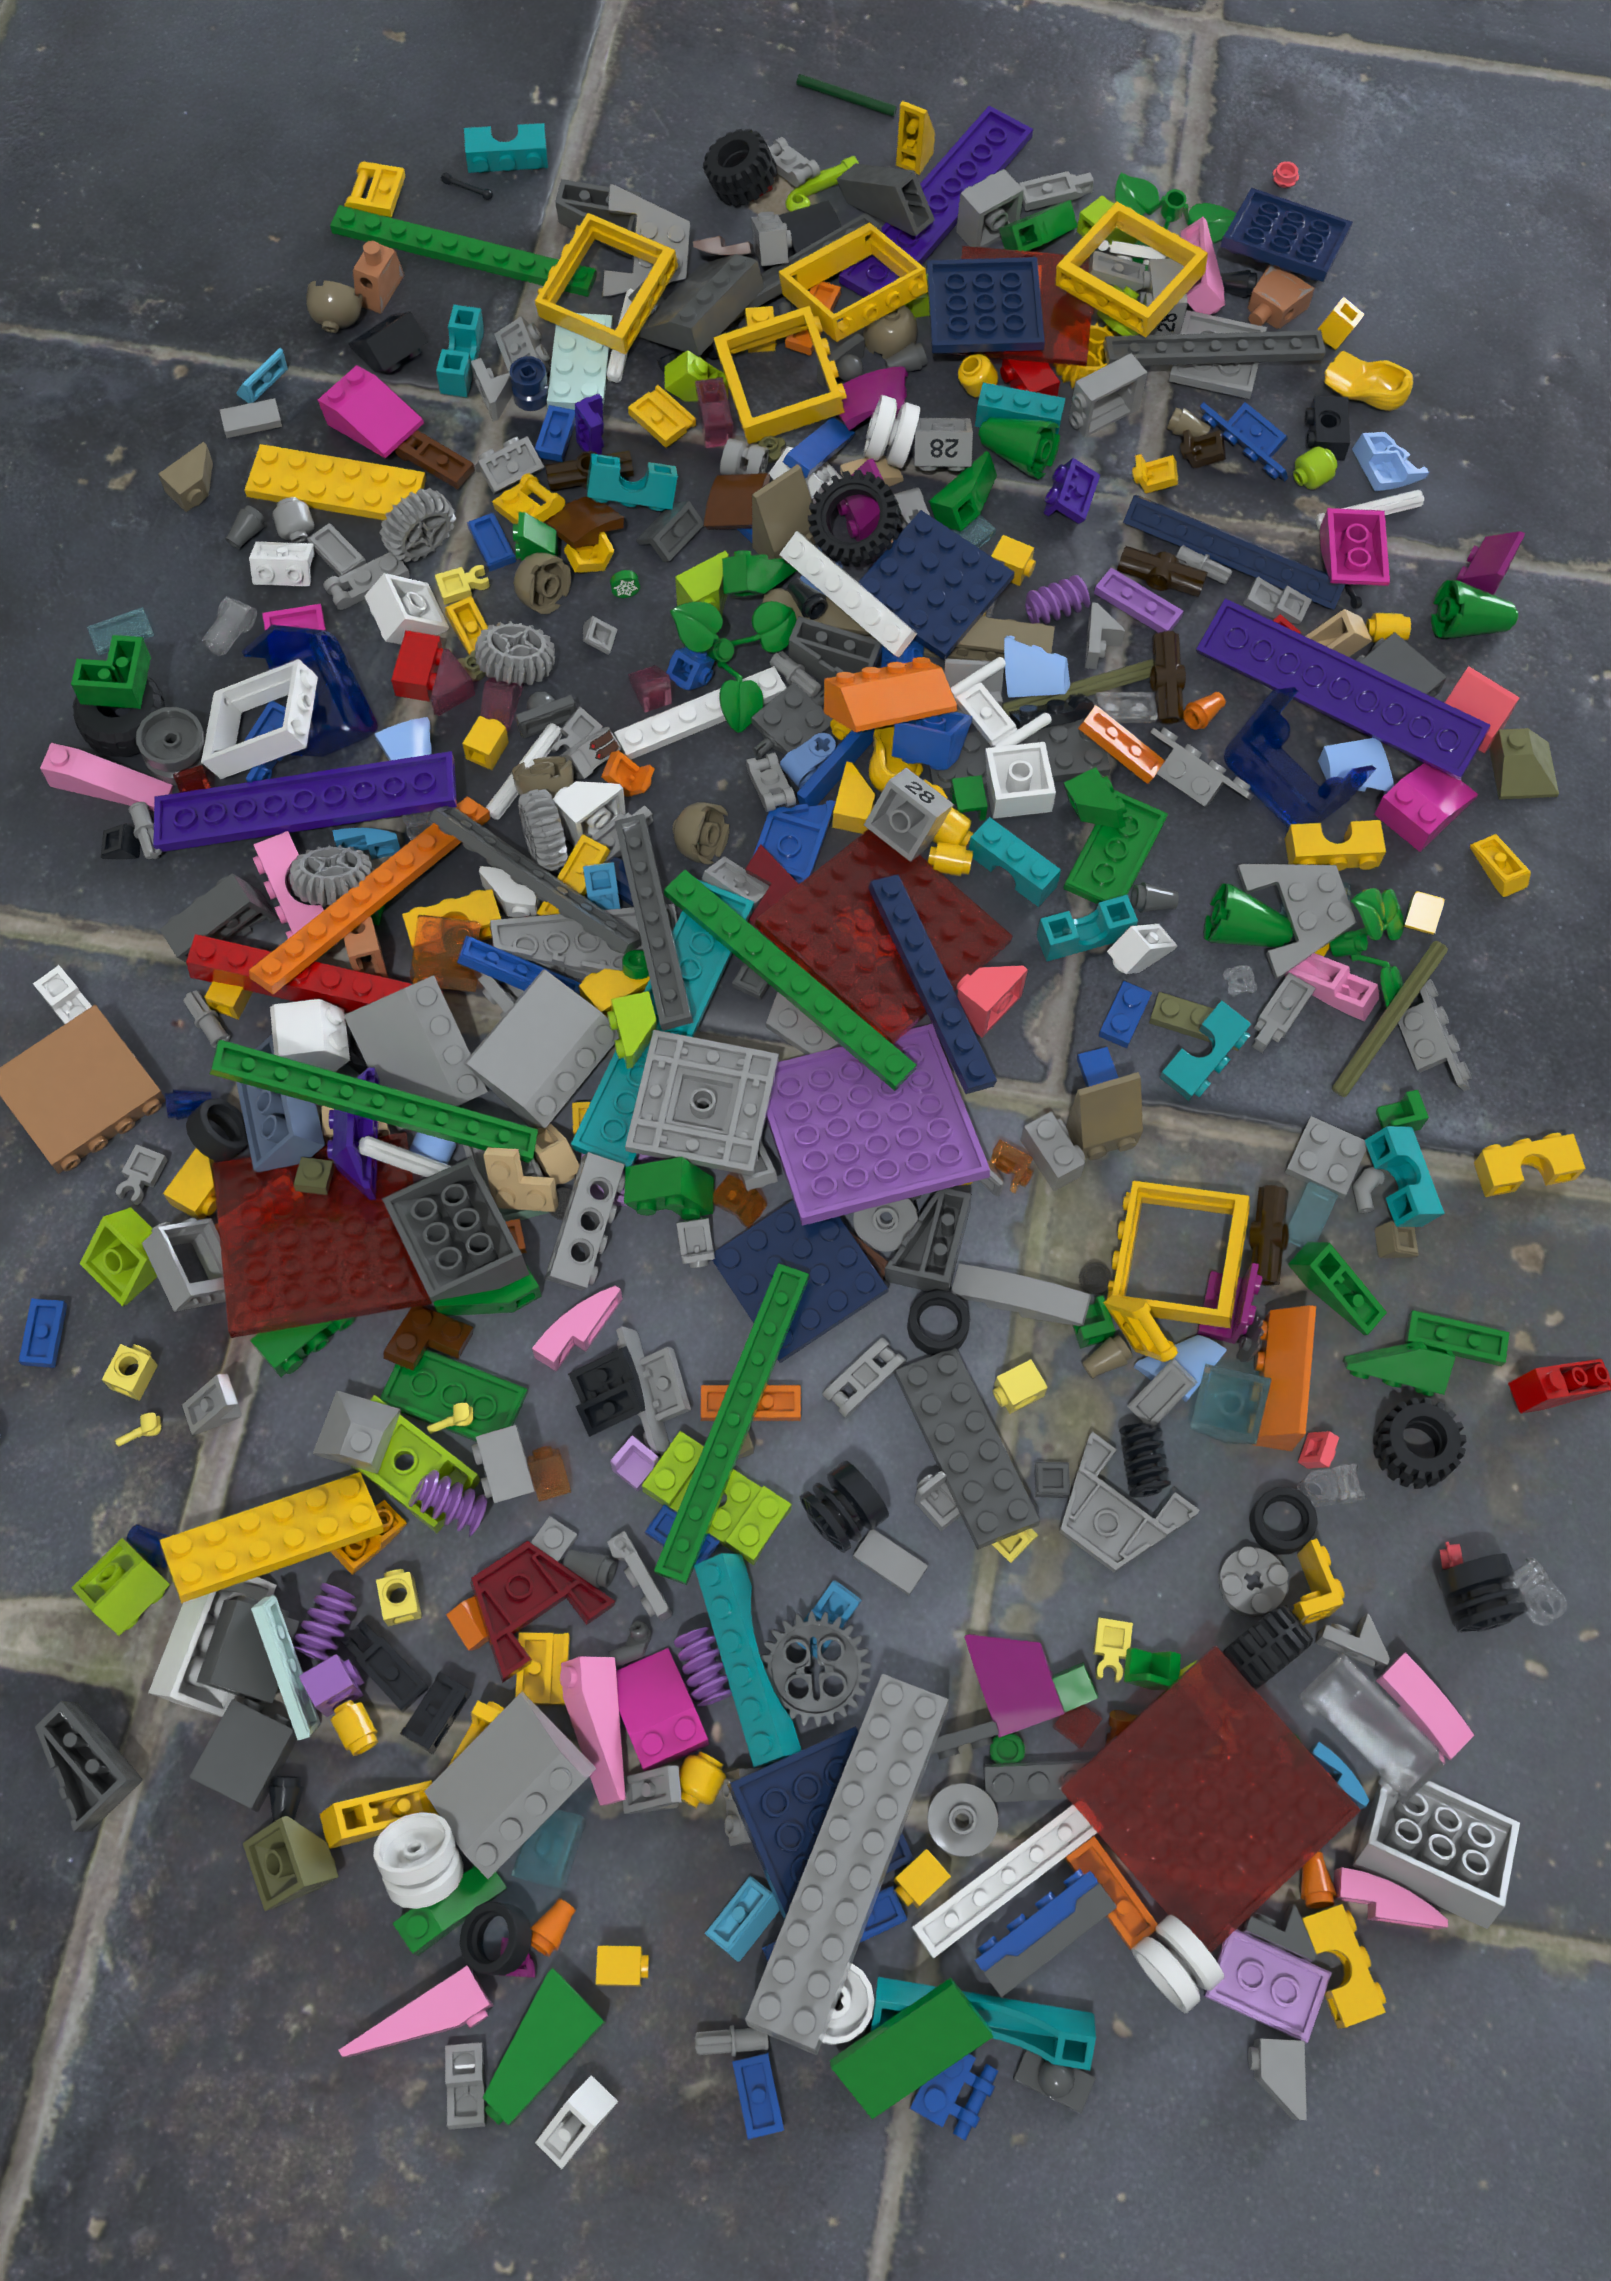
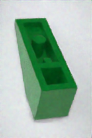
M1307 1242L1289 1262V1267L1310 1291L1363 1335H1369L1386 1315L1387 1311L1330 1242Z
M474 1866L463 1874L458 1887L447 1898L432 1906L418 1909L412 1908L393 1922V1925L412 1954L420 1956L462 1924L476 1906L485 1902H491L508 1888L497 1872L487 1879Z

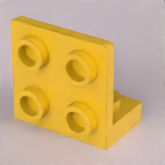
M1317 1538L1310 1540L1297 1554L1312 1592L1300 1597L1301 1601L1293 1604L1294 1609L1292 1612L1303 1626L1330 1617L1344 1604L1342 1600L1344 1598L1343 1587L1337 1578H1333L1329 1568L1331 1565L1329 1553L1325 1546H1320Z

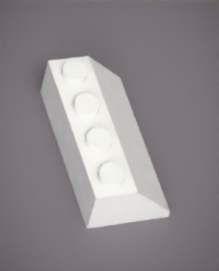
M255 1577L184 1602L148 1693L182 1706L222 1717L231 1700L235 1698V1695L197 1683L196 1681L224 1600H237L238 1596H246L260 1601L265 1597L273 1595L277 1585Z

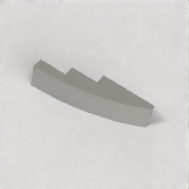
M965 1264L958 1265L951 1293L963 1300L983 1302L988 1308L1019 1312L1023 1318L1084 1326L1091 1300V1295L1058 1284Z

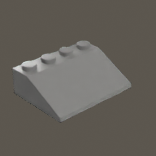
M544 969L464 1064L529 1127L546 1128L615 1044L614 1040H618L619 1037L617 1029H610L608 1018L601 1011Z
M434 975L344 1015L367 1067H375L380 1079V1085L453 1106L461 1105L488 1092L485 1084L464 1064L471 1054ZM396 1126L398 1131L404 1129Z
M522 1691L424 1792L439 1816L447 1821L454 1839L463 1854L489 1879L597 1768Z
M1387 1762L1358 1841L1353 1866L1366 1873L1389 1880L1432 1904L1488 1929L1505 1907L1520 1822Z

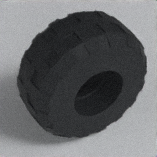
M147 676L141 709L132 708L123 716L109 717L111 713L122 707L82 705L76 696L73 701V716L80 734L92 749L106 756L128 757L141 753L136 744V732L141 721L151 712L165 708L166 703L155 681Z

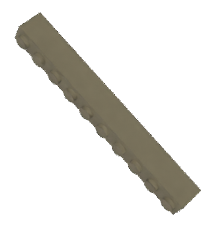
M777 588L770 589L764 594L763 603L775 601L793 608L796 621L798 616L804 617L788 591ZM825 596L827 609L821 617L813 621L875 639L831 599ZM982 615L946 659L993 661L998 657H1002L1005 660L1004 638L1006 636H1014V640L1028 646L1034 644L1051 654L1055 627L1042 623L1017 622L1013 619H994ZM924 647L923 656L940 658Z

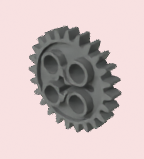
M810 1611L808 1621H804L801 1615L797 1613L795 1625L792 1626L789 1621L783 1620L784 1633L773 1629L772 1633L777 1641L775 1643L765 1641L764 1645L771 1653L762 1654L760 1657L762 1661L768 1663V1667H764L766 1674L784 1709H790L789 1716L792 1720L797 1714L802 1715V1725L805 1726L809 1717H814L816 1726L820 1727L822 1716H826L829 1722L834 1724L835 1712L838 1711L846 1718L847 1711L845 1706L847 1704L854 1708L858 1707L854 1695H866V1691L859 1684L870 1682V1677L862 1674V1670L870 1668L871 1663L861 1661V1657L866 1655L869 1650L868 1648H857L863 1637L858 1635L851 1638L852 1624L844 1629L840 1628V1616L833 1623L828 1622V1612H824L821 1620H816L814 1612ZM811 1637L817 1639L818 1664L825 1667V1670H821L819 1673L820 1698L818 1700H815L813 1697L812 1672L805 1669V1667L811 1664ZM828 1640L838 1642L841 1646L840 1655L834 1659L826 1658L821 1651L823 1643ZM799 1642L804 1645L807 1651L804 1659L794 1661L789 1658L787 1647L791 1643ZM832 1675L839 1677L843 1681V1689L837 1694L828 1693L823 1685L827 1677ZM794 1678L804 1679L809 1686L808 1692L803 1696H795L789 1689L790 1681Z

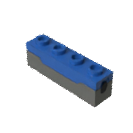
M1081 1869L1076 1871L1063 1881L1067 1889L1058 1896H1055L1051 1891L1035 1903L1038 1911L1027 1919L1022 1913L1006 1926L1010 1932L1000 1941L993 1936L977 1948L981 1956L975 1961L981 1970L984 1971V1974L1001 1998L1117 1908V1905L1100 1882L1098 1883L1091 1870L1086 1874Z

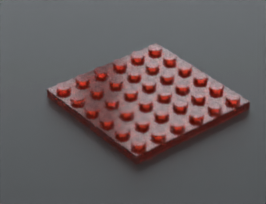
M868 829L757 917L754 926L884 1038L894 1044L927 1015V1012L868 889L870 881L899 875L954 991L966 974L972 975L978 968L988 963L1010 944L1013 936L938 870L933 869V866L919 855L910 862Z
M406 1132L378 1137V1140L409 1151ZM327 1145L323 1146L311 1157L333 1161L328 1158ZM251 1157L213 1163L228 1330L231 1338L432 1304L382 1200L393 1193L413 1185V1172L377 1160L376 1200H369L337 1170L336 1166L328 1194L323 1195L295 1191L293 1184L299 1164L256 1172L253 1169Z
M1213 1646L1059 1788L1167 1915L1175 1916L1184 1923L1210 1953L1361 1811L1217 1646Z

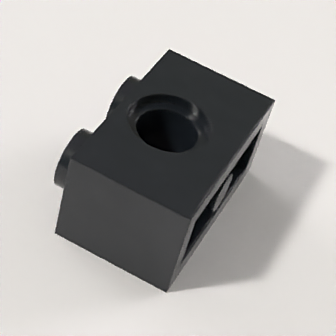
M1314 396L1311 407H1307L1305 411V425H1309L1306 435V448L1312 449L1319 446L1329 449L1337 461H1344L1351 443L1348 397Z

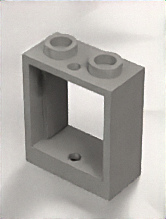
M1132 353L1075 382L1069 420L1073 428L1078 429L1084 438L1139 410L1147 371Z
M190 1218L172 1225L170 1222L161 1223L151 1230L152 1233L142 1242L174 1312L227 1302L244 1286L211 1218L203 1220ZM192 1243L209 1280L189 1283L172 1246Z

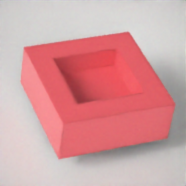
M1330 1431L1308 1433L1298 1463L1307 1469L1329 1468L1331 1461L1335 1457V1449L1339 1437Z

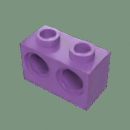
M337 1654L299 1676L315 1708L326 1717L334 1714V1709L349 1700L354 1702L364 1696L359 1687L364 1684L355 1665H352L349 1659L343 1661Z

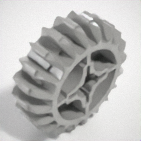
M421 488L416 494L410 492L408 497L405 499L401 498L397 505H392L393 509L385 514L387 519L381 523L383 528L379 533L382 536L381 540L384 546L398 560L403 559L405 562L411 559L415 562L419 557L426 558L428 553L431 551L435 552V548L443 545L442 541L445 538H449L448 532L454 528L453 522L456 519L454 509L445 496L437 490L433 491L431 488H428L424 491Z
M509 621L508 624L498 622L497 626L488 625L487 630H481V634L478 636L475 644L476 664L479 665L480 671L486 672L487 677H495L497 682L505 681L508 685L517 683L521 686L522 683L532 685L534 681L542 682L543 677L549 676V672L552 670L555 662L554 643L550 641V636L543 635V630L541 629L535 630L533 625L524 626L522 622L520 624H513Z
M535 789L522 794L518 800L519 815L531 860L548 872L555 871L565 865L568 857L564 829L562 828L555 801L546 789Z
M329 845L325 848L318 846L316 850H306L305 854L298 855L297 859L292 861L289 878L295 896L300 897L301 901H309L310 905L321 904L322 907H325L348 893L351 888L359 886L358 883L361 880L364 881L366 876L374 871L369 856L363 854L362 850H354V847L351 846L343 848L342 845L338 847H331Z

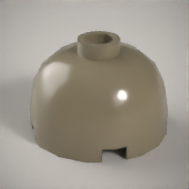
M316 281L308 284L306 304L309 315L316 323L322 325L321 328L324 331L337 333L338 329H346L355 324L362 310L363 295L361 293L359 296L354 295V288L332 281H324L323 286H315Z
M903 305L863 327L864 345L872 354H874V351L882 354L883 359L893 356L912 342L915 345L918 338L915 316L908 307Z
M535 553L526 557L519 564L514 577V591L521 603L540 614H549L557 610L560 604L555 603L562 595L567 596L571 584L569 566L563 563V559L548 553Z
M561 756L533 759L534 765L531 767H525V762L512 770L513 781L520 796L531 790L546 789L553 799L560 789L569 787L574 782L572 761L569 759L566 763L565 757Z
M697 802L684 808L673 824V834L677 849L691 861L709 865L714 863L710 860H712L714 855L720 857L727 844L729 824L724 823L723 815L728 816L727 811L721 805Z

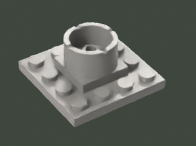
M653 1030L625 1145L626 1151L663 1159L683 1157L694 1165L753 1176L779 1054Z

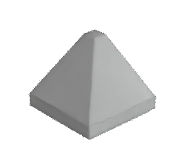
M592 616L583 625V642L609 655L618 629Z
M987 1161L990 1168V1177L978 1181L995 1196L999 1197L1003 1190L1004 1181L995 1166L990 1161Z

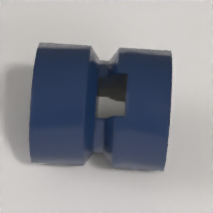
M524 356L515 360L510 366L509 371L514 402L520 409L525 411L540 410L547 404L548 384L545 365L540 359L532 356Z

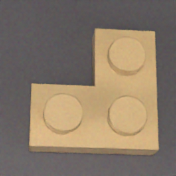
M490 1147L486 1149L483 1156L490 1192L498 1208L556 1211L559 1203L554 1178L523 1176L518 1149Z

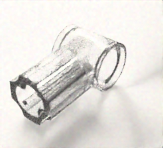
M227 596L219 605L216 621L202 639L204 646L218 656L226 655L241 632H248L253 627L257 617V610L232 597Z

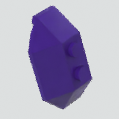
M368 1067L357 1077L358 1079L380 1085V1079L375 1067ZM336 1109L329 1110V1127L333 1129V1140H328V1158L333 1160L337 1170L369 1200H376L377 1160L360 1154L358 1146L362 1137L370 1136L378 1139V1121Z

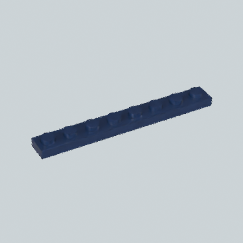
M1139 495L1133 496L1123 521L1125 524L1178 546L1185 545L1204 556L1208 554L1210 555L1209 559L1255 578L1259 577L1279 588L1284 589L1288 585L1312 599L1311 601L1335 610L1346 584L1330 583L1328 573Z
M899 875L870 881L868 889L965 1094L994 1087L997 1079Z

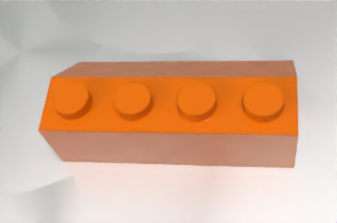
M926 657L913 658L912 662L907 663L891 662L887 664V667L882 668L865 667L861 672L856 673L839 672L836 674V677L824 679V714L854 732L957 711V704L943 669L930 662V659Z
M1308 1305L1270 1310L1265 1319L1262 1320L1263 1325L1260 1328L1263 1329L1264 1334L1260 1339L1262 1340L1261 1351H1257L1254 1360V1370L1259 1371L1258 1383L1254 1382L1251 1392V1402L1256 1403L1255 1414L1250 1415L1248 1434H1253L1252 1445L1292 1451L1306 1434L1316 1306Z

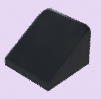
M124 823L104 830L101 858H139L141 844L133 833L135 828Z

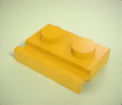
M659 385L655 387L653 392L646 393L628 407V414L665 448L687 433L688 428L696 426V418Z
M519 1633L518 1642L532 1661L530 1665L519 1671L516 1675L515 1698L523 1691L535 1705H565L563 1688L560 1683L561 1663L569 1661V1633Z

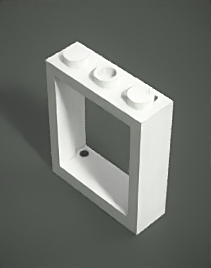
M297 659L215 691L201 763L220 779L306 748L318 677L311 669ZM288 695L283 727L236 744L242 712Z

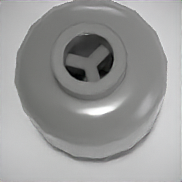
M295 497L279 501L272 514L278 535L284 540H291V543L306 541L308 535L314 530V522L308 505Z

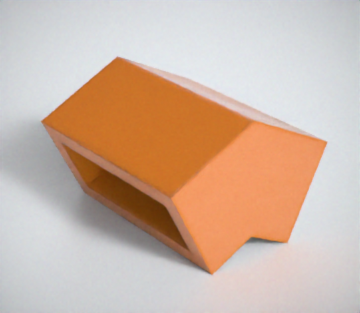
M475 1596L461 1602L446 1614L468 1651L479 1649L489 1641Z

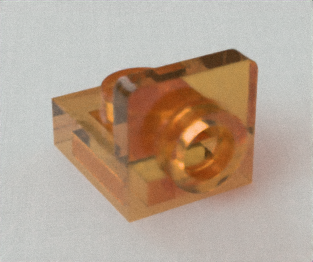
M999 1139L993 1149L991 1162L995 1163L996 1168L1006 1174H1015L1010 1187L1011 1192L1016 1194L1020 1185L1026 1188L1034 1174V1171L1030 1169L1033 1157Z
M730 1174L726 1176L713 1193V1204L736 1216L741 1224L747 1228L752 1226L767 1206L766 1201L756 1188L747 1191L743 1181Z
M544 1446L533 1450L532 1456L527 1457V1462L538 1501L541 1502L570 1493L571 1489L559 1448L552 1449L551 1446Z

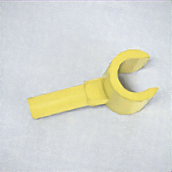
M467 1403L453 1405V1416L427 1426L428 1432L432 1434L449 1426L470 1425L473 1421V1407Z
M155 1413L141 1415V1427L115 1439L117 1446L120 1447L141 1436L158 1435L161 1431L160 1416H156Z

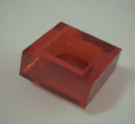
M1081 1705L1061 1715L1052 1728L1081 1749L1102 1718L1086 1706Z

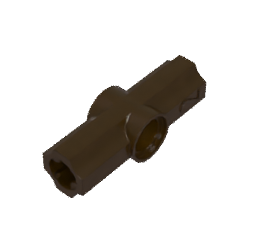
M585 451L578 455L576 460L545 465L549 489L556 490L579 485L587 489L591 454L597 453ZM629 451L605 455L620 458V475L622 478L634 476Z
M1128 546L1124 547L1117 571L1146 580L1147 585L1154 590L1166 591L1172 588L1197 597L1201 594L1208 574L1206 571L1179 563L1177 557L1169 552H1158L1153 555Z
M1174 631L1155 633L1152 636L1154 665L1151 668L1150 685L1152 691H1155L1157 722L1163 725H1171L1184 720L1182 691L1185 687L1186 671L1180 659L1179 634Z
M1276 1185L1259 1187L1256 1221H1253L1250 1226L1249 1239L1250 1246L1253 1249L1251 1264H1259L1257 1275L1262 1276V1286L1280 1285L1283 1250L1287 1249L1289 1242V1228L1286 1222L1288 1190Z

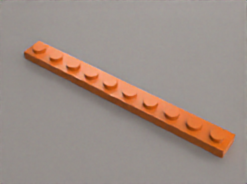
M468 796L455 807L481 826L490 820V811ZM433 823L366 876L364 881L361 880L358 883L359 886L351 888L348 893L337 899L249 970L250 979L270 993L275 994L453 850L461 841L452 835L443 833L439 826Z

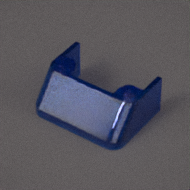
M271 625L242 650L244 657L265 658L269 670L299 659L318 677L316 685L318 703L311 716V723L314 728L309 729L307 747L290 753V755L323 757L362 741L377 731L378 724L338 640L330 632L318 629Z
M1295 687L1274 689L1228 744L1224 752L1226 765L1241 780L1251 786L1250 790L1288 829L1291 824L1322 822L1345 805L1376 770L1373 765L1353 768L1345 778H1329L1320 787L1282 748L1290 736V725L1280 713L1298 693Z

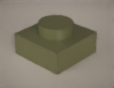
M301 1157L293 1184L295 1191L327 1195L335 1169L333 1161Z

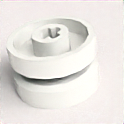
M881 395L868 426L863 456L878 461L883 456L888 445L887 463L902 468L915 435L920 407L905 402L901 406L897 418H895L897 410L896 399Z
M420 1812L410 1814L392 1822L380 1833L374 1844L373 1857L382 1875L387 1893L392 1902L403 1908L418 1909L438 1903L447 1898L458 1887L463 1877V1861L459 1850L455 1846V1839L451 1828L444 1818L435 1813Z
M1168 1915L1155 1927L1157 1938L1160 1942L1151 1937H1144L1132 1948V1953L1141 1968L1165 1997L1183 2013H1188L1201 2001L1197 1986L1201 1989L1212 1991L1224 1979V1973L1212 1954L1197 1936L1178 1918Z
M853 1963L839 1996L840 2006L834 2009L822 2043L837 2045L849 2042L864 2031L872 2018L875 2002L872 1985L864 1972Z

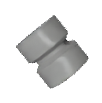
M729 438L722 454L720 473L722 475L765 473L769 459V448L754 444L748 448L746 442Z

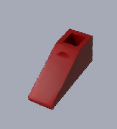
M1602 1359L1535 1368L1508 1383L1520 1414L1549 1409L1611 1391L1610 1375Z

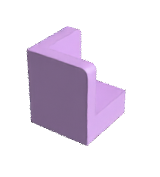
M631 1436L611 1459L610 1463L614 1473L635 1490L639 1491L643 1482L659 1460L655 1453L634 1436Z

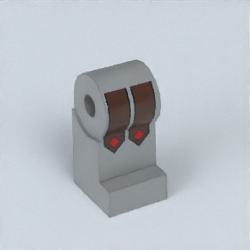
M604 727L589 737L587 736L560 756L565 757L566 763L569 759L572 761L574 778L585 779L593 773L597 766L609 759L611 752L620 750L621 746L610 728Z

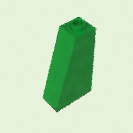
M554 1968L547 1973L482 2097L488 2103L484 2110L498 2125L503 2121L507 2125H512L606 2023Z

